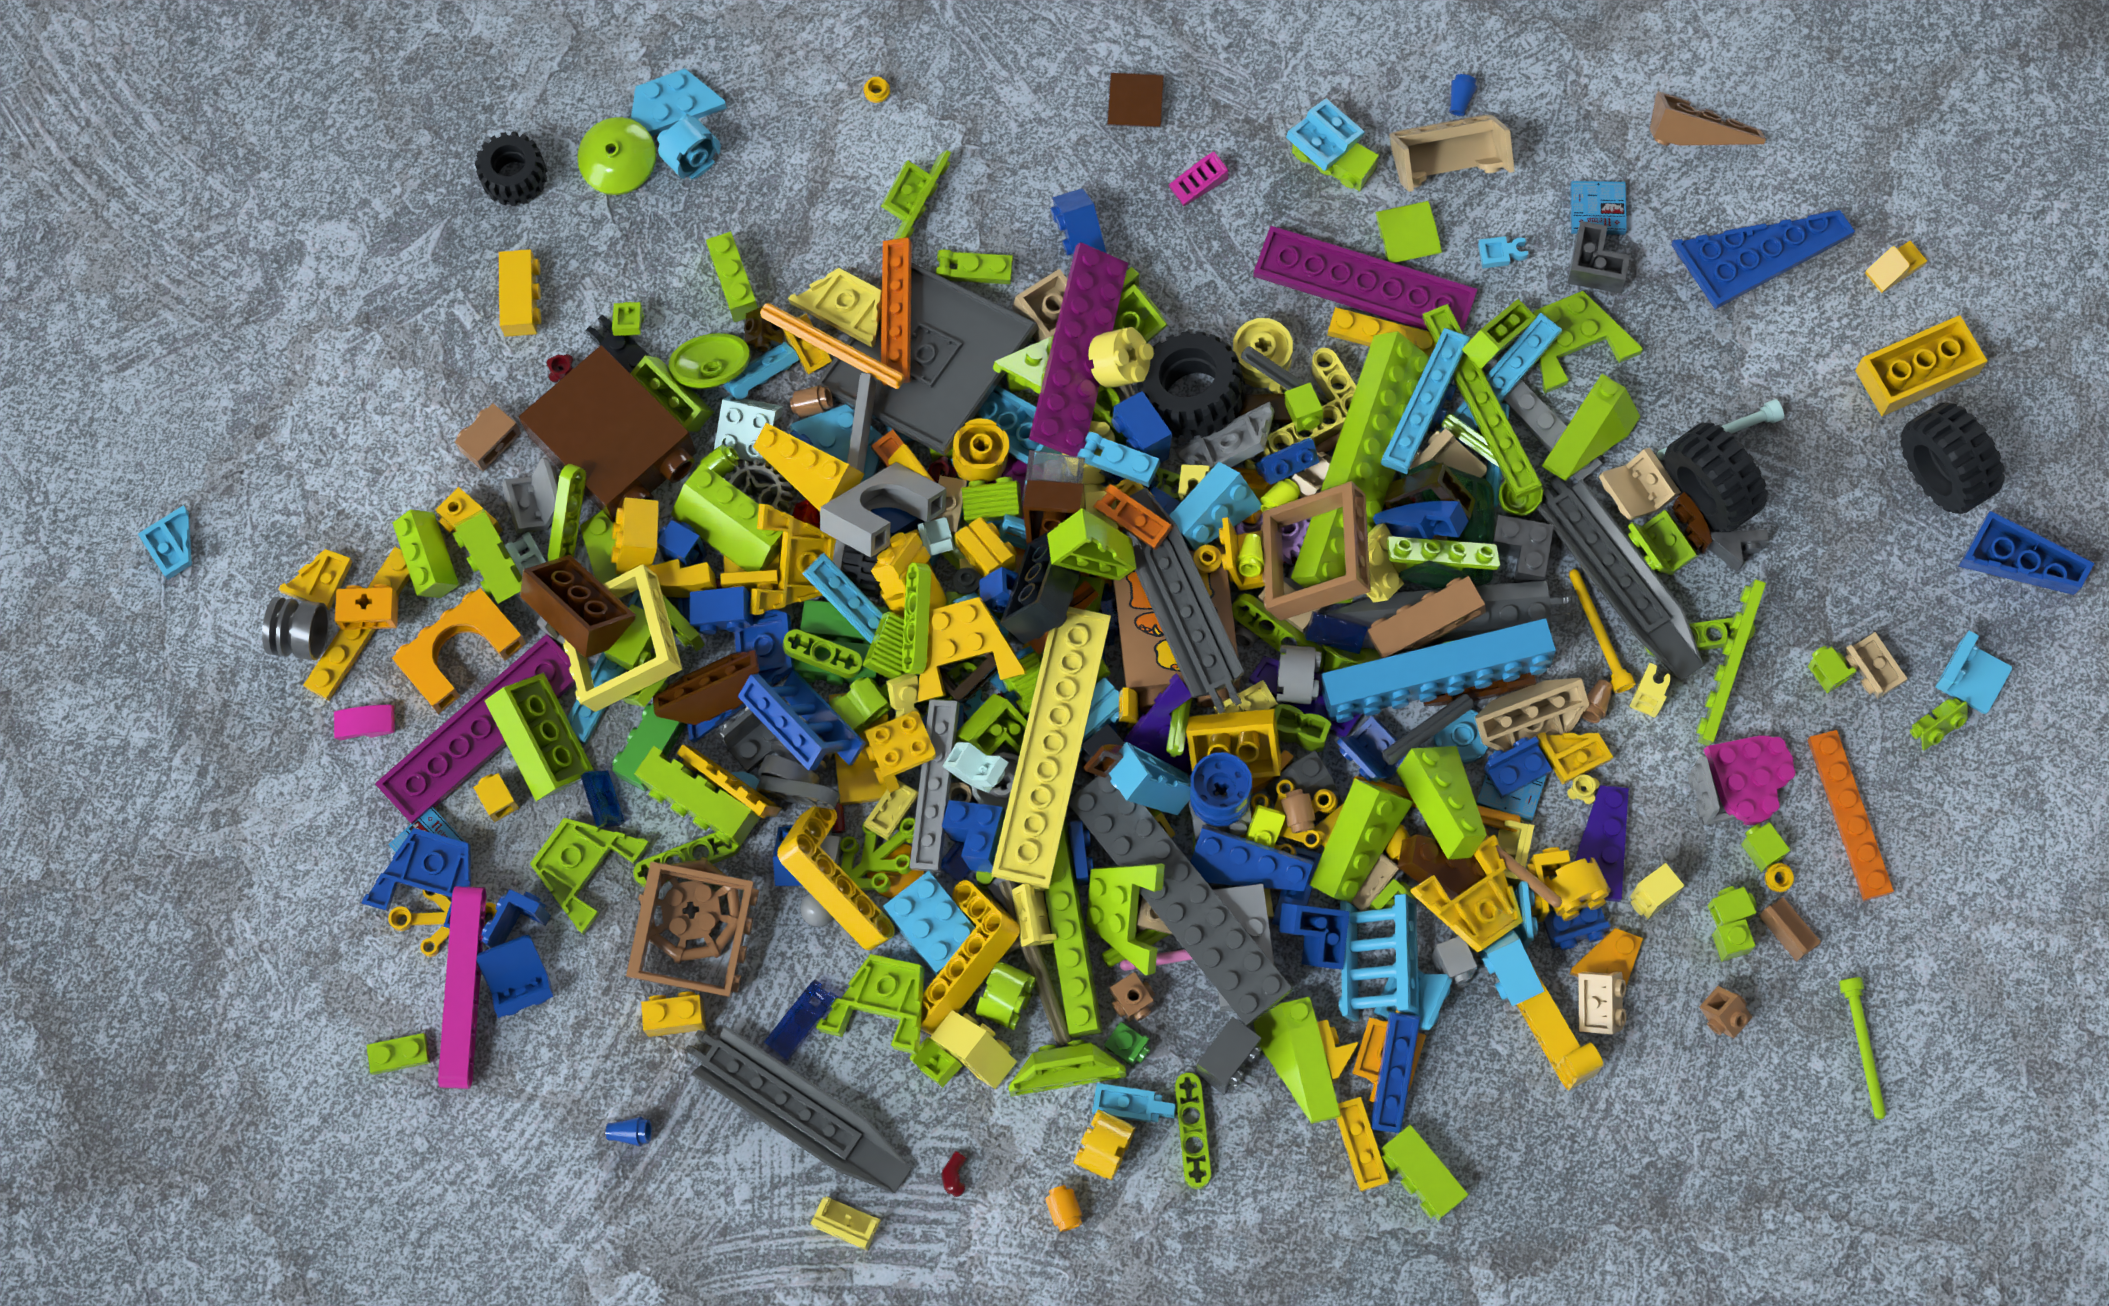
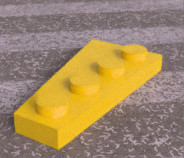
M682 744L678 750L677 755L684 759L682 761L683 765L695 772L697 770L706 775L705 779L716 787L721 786L728 792L727 794L744 803L759 817L764 819L766 816L776 817L782 809L694 747Z

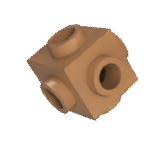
M1135 972L1110 987V994L1115 1000L1112 1002V1006L1120 1018L1125 1016L1129 1022L1133 1019L1140 1021L1152 1013L1151 1008L1154 1007V1000L1152 998L1155 996V993L1147 981L1143 983L1140 981ZM1131 998H1136L1137 1000H1136V1001H1131V1000H1129V999H1131Z
M1719 986L1699 1006L1708 1019V1027L1718 1035L1724 1033L1735 1038L1753 1018L1746 1008L1747 1002L1740 995Z

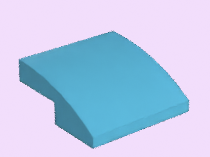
M1325 98L1308 111L1304 120L1288 131L1286 138L1321 169L1326 171L1362 138L1365 131Z

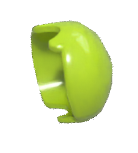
M1505 480L1499 488L1498 501L1502 509L1510 515L1518 517L1527 516L1533 513L1542 502L1543 489L1515 499Z

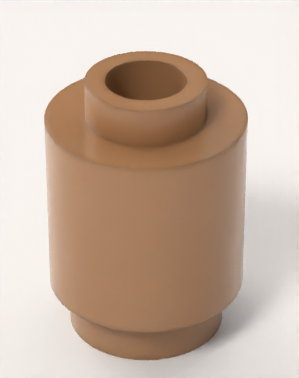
M818 385L795 391L793 398L790 399V405L793 413L803 418L827 412V409L833 407V398L827 386L821 387Z
M1302 789L1285 793L1286 798L1282 799L1281 802L1286 815L1287 826L1291 827L1292 834L1314 829L1316 818L1309 793L1303 794Z

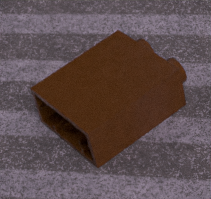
M602 345L518 416L528 437L561 471L568 464L576 465L585 470L584 494L601 511L603 510L613 523L616 522L617 508H622L625 497L654 500V496L651 493L666 479L671 483L680 481L691 471L695 464L693 456L697 452L690 433Z

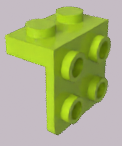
M1667 510L1662 511L1643 526L1634 522L1628 525L1631 530L1628 534L1630 539L1638 548L1641 546L1647 554L1644 559L1652 570L1657 569L1660 573L1672 575L1699 556Z

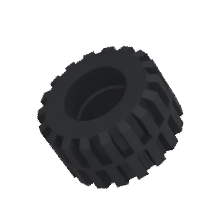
M503 132L500 133L501 137L498 138L494 135L490 137V143L484 142L482 144L483 151L478 150L476 155L478 158L475 161L476 172L487 195L489 194L493 201L498 200L501 205L505 206L507 202L511 206H517V202H522V205L528 203L527 199L530 197L534 200L537 197L536 192H542L544 189L543 183L547 182V167L539 147H537L533 140H529L527 135L522 134L519 137L518 132H511V135ZM520 162L524 164L523 168L514 175H499L500 170L509 163Z
M845 544L841 571L865 596L879 598L882 588L871 570L878 561L877 556L882 551L869 557Z

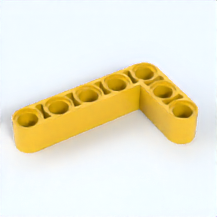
M812 806L802 813L778 848V858L783 866L861 947L868 951L873 950L894 936L893 923L820 847L836 822L837 813L835 809Z
M963 880L955 886L952 899L977 926L923 993L921 1030L931 1036L951 1010L956 1013L960 1011L996 963L999 962L1011 947L1020 932L1018 922L988 892L968 880Z
M1536 972L1544 992L1516 1005L1560 1081L1567 1090H1571L1595 1077L1603 1067V1061L1596 1047L1591 1042L1580 1047Z

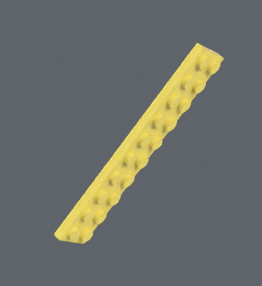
M1068 607L1065 623L1061 627L1053 628L1048 632L992 870V877L1023 884L1029 883V885L1049 889L1111 620L1110 615Z

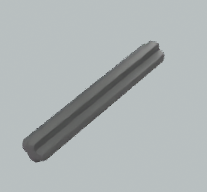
M1251 346L1246 347L1241 354V358L1287 390L1306 384ZM1314 389L1321 406L1330 402L1327 397Z
M1462 694L1384 749L1382 751L1383 760L1388 765H1393L1409 753L1411 748H1417L1472 709L1474 703L1472 698L1467 694Z

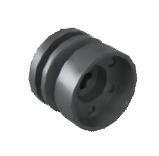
M274 597L266 609L263 621L262 642L265 652L269 655L280 654V656L288 657L293 652L295 658L319 659L324 650L328 634V611L326 605L312 601H302L298 604L296 599L286 600L285 598Z
M775 736L778 741H773L770 747L779 756L766 755L758 771L759 776H770L819 785V776L812 770L808 771ZM832 753L825 754L814 771H824L827 767L824 761L830 760Z

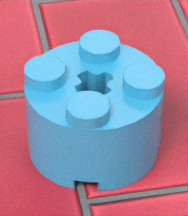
M689 114L682 116L669 129L663 130L657 138V141L660 143L658 149L660 157L682 179L688 176L691 179H695L706 173L715 163L712 159L715 152L719 155L721 150L720 141L698 119L693 118Z

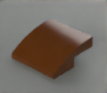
M1111 73L1108 125L1161 128L1164 75Z

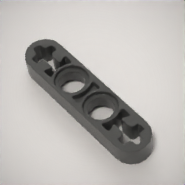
M761 776L756 787L759 793L775 800L826 809H835L840 798L839 793L826 786L770 776Z

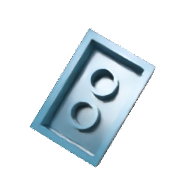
M927 871L883 905L885 914L935 976L940 973L975 929L930 871Z

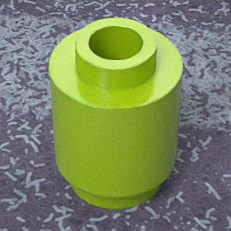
M720 445L701 459L700 463H703L724 478L726 472L730 473L734 470V465L738 466L737 460L739 456L731 446Z

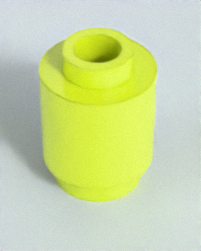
M1290 479L1278 481L1260 498L1262 504L1261 511L1263 512L1298 500L1300 495L1299 487Z

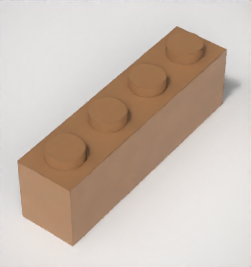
M1469 576L1464 579L1459 577L1450 581L1446 585L1447 588L1439 592L1432 591L1421 598V602L1413 606L1408 604L1396 611V615L1389 619L1381 618L1375 621L1371 628L1368 629V634L1381 659L1415 651L1485 614V603Z

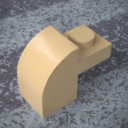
M1325 452L1317 453L1320 463L1305 469L1304 472L1295 473L1291 479L1299 487V496L1302 498L1321 491L1332 459Z

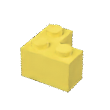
M951 1010L930 1038L941 1049L963 1063L979 1080L996 1089L1017 1062L1009 1054L1011 1048L1000 1039L995 1040L994 1036L996 1033L987 1025L982 1023L979 1027L977 1026L979 1023L967 1013L961 1016Z

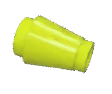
M1257 534L1245 536L1236 561L1238 571L1247 577L1259 575L1264 568L1261 537Z

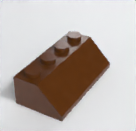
M571 555L523 569L520 597L585 658L608 651L636 618V615Z

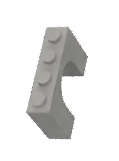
M895 462L821 506L820 530L859 552L872 557L890 546V522L869 510L880 507L898 508L925 522H929L945 512L946 488Z

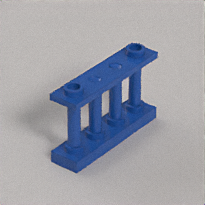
M795 670L791 671L783 686L770 687L759 674H750L738 695L740 700L808 771L816 770L825 754L837 752L848 765H853L866 744ZM782 697H784V698L786 699V701H787L790 705H788V704L782 699ZM799 716H802L808 722V724H806ZM817 734H819L826 742H823Z

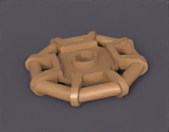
M702 857L700 860L667 864L727 876L708 862V858ZM663 875L660 889L667 880L671 882L673 887L666 893L663 900L658 898L657 906H661L663 924L655 927V920H653L649 941L673 958L674 963L681 964V961L714 956L715 958L720 957L721 951L736 931L740 912L738 889L723 886L715 892L703 882L687 881L679 883L677 877ZM639 894V897H638V900L640 901V904H641V903H642V899H643V894H642V895ZM725 895L728 898L730 916L722 915L719 898ZM690 902H693L695 907H699V912L695 913V918L690 919L688 914L683 913V909L687 908ZM720 921L727 923V926L714 941L710 936L712 930ZM668 929L680 938L678 946L676 947L660 934ZM704 938L707 945L686 949L687 941Z

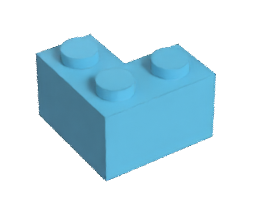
M1513 929L1478 952L1489 974L1496 973L1499 982L1495 984V987L1502 1000L1507 998L1510 1004L1514 1006L1544 992L1529 957Z

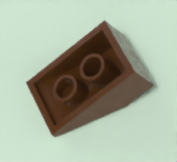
M1027 480L1023 502L1027 545L1032 540L1057 527L1080 509H1085L1084 484Z

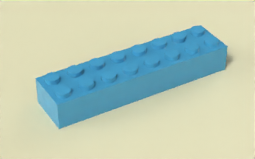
M1545 618L1322 673L1321 693L1329 721L1337 720L1338 723L1352 720L1355 715L1364 713L1365 716H1372L1378 714L1383 708L1392 707L1393 709H1400L1408 706L1409 702L1416 700L1429 702L1436 699V695L1444 693L1452 696L1464 692L1465 688L1475 686L1476 689H1481L1492 685L1493 681L1501 679L1504 682L1514 681L1520 675L1531 672V675L1542 674L1548 670L1547 668L1551 667L1556 649Z

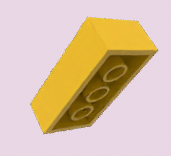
M1958 315L1862 357L1855 372L1882 417L1978 375L1987 363V359L1961 315Z

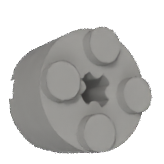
M1281 645L1280 653L1286 654H1281L1279 660L1277 692H1282V694H1277L1276 702L1311 704V701L1317 700L1319 680H1314V672H1319L1321 652L1315 651V647Z

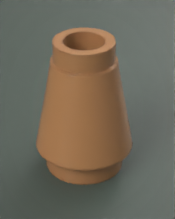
M1600 679L1587 694L1589 706L1581 715L1583 719L1591 723H1598L1601 719L1605 718L1613 690L1611 683Z

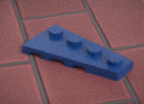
M1202 825L1190 861L1207 883L1239 886L1263 884L1264 888L1304 891L1313 866V861Z

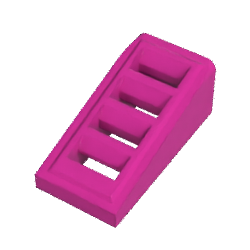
M1213 151L1169 184V188L1181 204L1186 206L1228 180V169ZM1210 167L1216 172L1215 174L1210 170ZM1202 172L1208 178L1206 181L1200 175ZM1192 178L1198 183L1199 186L1197 188L1191 182ZM1185 184L1187 188L1190 190V193L1188 195L1183 190L1181 185Z

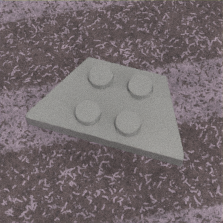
M1269 401L1234 419L1230 424H1224L1223 429L1217 433L1215 431L1209 432V436L1199 437L1175 449V452L1181 461L1190 465H1205L1212 469L1218 462H1221L1231 468L1264 451L1275 411Z

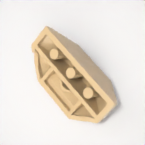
M1581 678L1545 680L1492 700L1474 718L1482 744L1498 751L1503 750L1505 753L1513 748L1512 745L1524 737H1528L1530 740L1539 733H1546V735L1570 733L1579 721L1583 711H1586L1589 702Z

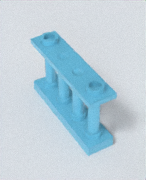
M1406 894L1395 895V905L1392 908L1357 912V907L1347 901H1340V910L1350 911L1343 970H1341L1342 996L1339 998V1009L1342 1016L1356 1022L1359 1021V1009L1396 1006L1397 1011L1401 1013L1419 1015L1416 900ZM1385 920L1395 921V933L1393 936L1357 940L1358 923ZM1390 948L1396 950V962L1393 965L1358 969V952ZM1395 977L1397 980V991L1394 994L1358 997V980Z

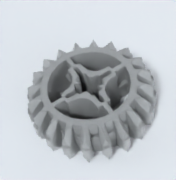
M755 459L753 466H749V463L744 461V468L742 469L734 465V475L726 472L725 477L727 481L737 489L747 482L746 487L741 492L755 501L752 497L754 495L752 488H755L756 494L759 496L757 498L759 504H767L776 497L771 506L781 512L791 510L789 501L793 500V495L789 492L792 489L791 483L786 482L787 480L774 467L771 468L768 461L760 466V462ZM756 479L766 480L772 483V485H769V483L759 484L756 482Z

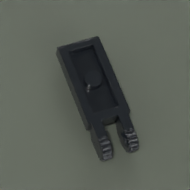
M601 315L598 320L601 326L610 332L605 339L595 328L589 326L586 329V333L599 346L602 345L629 373L633 371L645 355L651 356L628 335L614 336L612 322L604 315Z

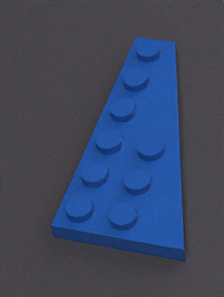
M1837 210L1809 215L1805 219L1794 221L1787 219L1772 225H1766L1765 223L1727 230L1717 235H1699L1695 239L1684 241L1677 239L1672 241L1671 246L1714 309H1717L1852 237L1855 230L1843 213Z

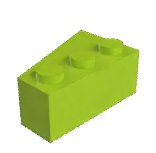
M1083 508L1047 534L1051 564L1118 581L1136 569L1132 538Z
M482 509L454 524L457 531L452 534L459 547L466 546L470 553V556L466 559L474 572L479 570L484 578L480 584L487 596L489 597L493 594L496 602L499 604L521 592L522 576L485 510Z

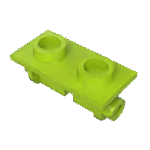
M1956 698L1952 700L1947 699L1932 710V714L1938 719L1935 720L1927 714L1912 724L1910 734L1915 739L1921 738L1923 751L1932 745L1939 744L1948 733L1954 729L1961 728L1968 720L1966 701L1961 704Z

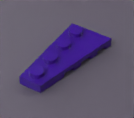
M1264 656L1248 681L1255 685L1263 680L1274 698H1277V694H1282V692H1277L1279 660ZM1314 672V680H1319L1317 700H1312L1311 704L1282 703L1298 708L1303 714H1317L1329 721L1321 693L1322 675ZM1362 714L1355 715L1352 720L1338 723L1337 720L1331 721L1330 732L1339 738L1348 736Z
M1600 785L1574 861L1586 858L1589 863L1591 858H1595L1610 888L1609 895L1604 898L1605 901L1621 902L1629 788Z

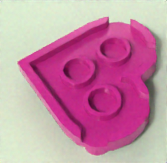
M1755 736L1710 745L1703 749L1721 803L1729 816L1733 814L1738 820L1743 821L1744 825H1756L1769 819L1779 809L1780 804L1777 790L1786 786L1795 776L1793 757L1782 738Z

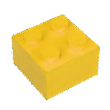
M625 497L622 508H617L616 522L613 523L612 539H615V546L612 547L611 563H616L615 574L622 575L642 564L646 567L652 566L657 550L658 501Z

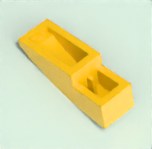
M676 559L647 567L657 574L661 592L665 597L689 598L690 592L717 589L715 574L708 562L684 568L680 560Z

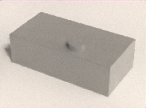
M1263 884L1213 890L1274 965ZM1217 990L1220 1012L1234 1011Z

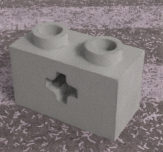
M1458 936L1435 946L1431 959L1437 973L1447 974L1449 979L1452 978L1450 986L1453 990L1469 985V980L1473 978L1477 965L1468 944Z

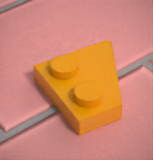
M1614 928L1572 967L1569 974L1578 977V973L1581 972L1611 974L1618 971L1622 972V980H1625L1627 986L1643 938Z

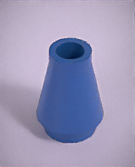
M1457 74L1455 79L1451 81V105L1449 110L1451 114L1456 116L1465 115L1466 109L1477 89L1474 77L1466 74Z
M643 1117L608 1123L606 1126V1138L608 1141L642 1146L651 1140L650 1120H644Z

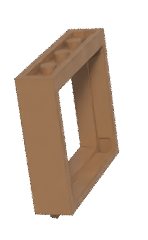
M1352 481L1262 512L1263 524L1261 525V532L1264 544L1262 548L1264 559L1262 577L1265 584L1263 603L1266 610L1278 620H1285L1371 592L1366 495ZM1343 507L1346 575L1284 595L1282 527Z
M650 862L626 977L732 998L733 992L738 993L741 982V975H737L739 963L744 964L747 953V946H743L745 934L750 935L753 918L749 917L751 906L756 907L759 896V889H755L754 881ZM663 875L744 890L724 987L643 971Z

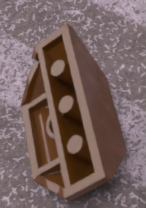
M756 651L732 653L680 677L667 686L663 692H658L653 696L655 715L660 718L697 725L704 721H710L728 710L738 708L743 704L738 697L750 674H758L759 672Z

